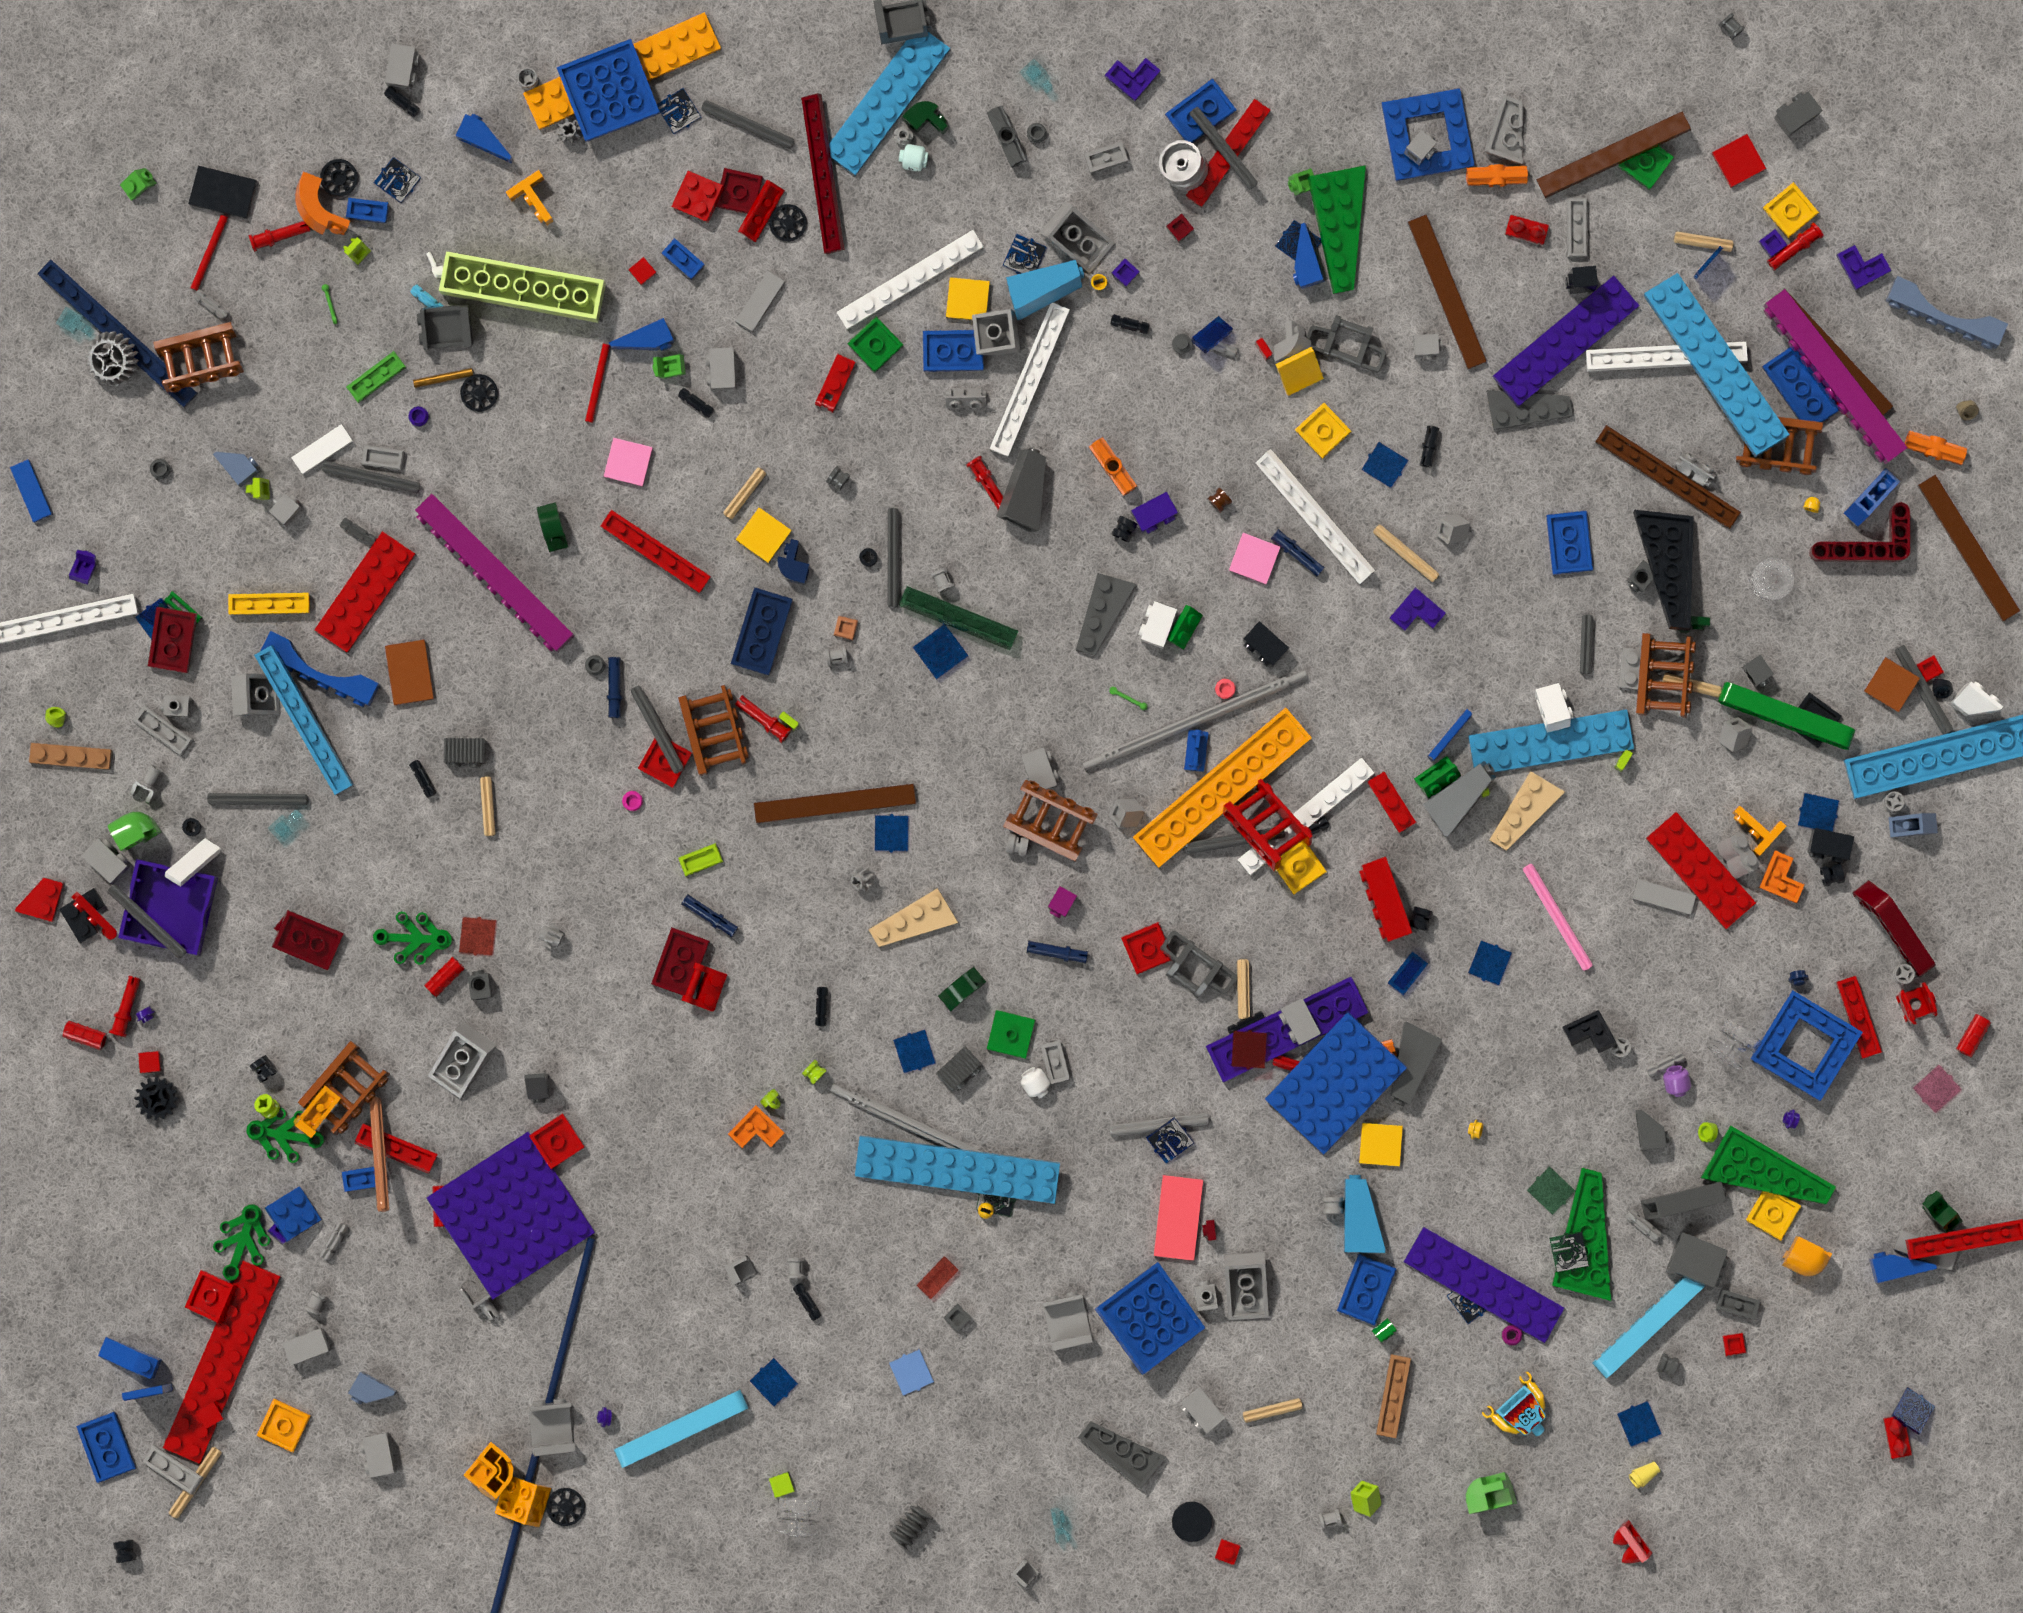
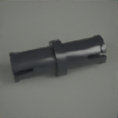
M1427 426L1425 440L1421 446L1423 451L1419 465L1432 468L1434 452L1438 447L1436 442L1440 428Z

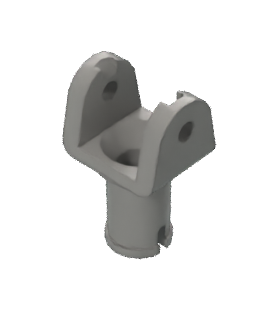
M150 765L144 779L133 784L130 795L134 796L141 786L150 791L145 803L150 805L157 794L154 784L162 769L155 765Z

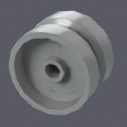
M1178 140L1170 143L1163 149L1159 157L1161 173L1174 188L1180 191H1190L1197 188L1204 182L1207 176L1208 164L1206 158L1189 141Z

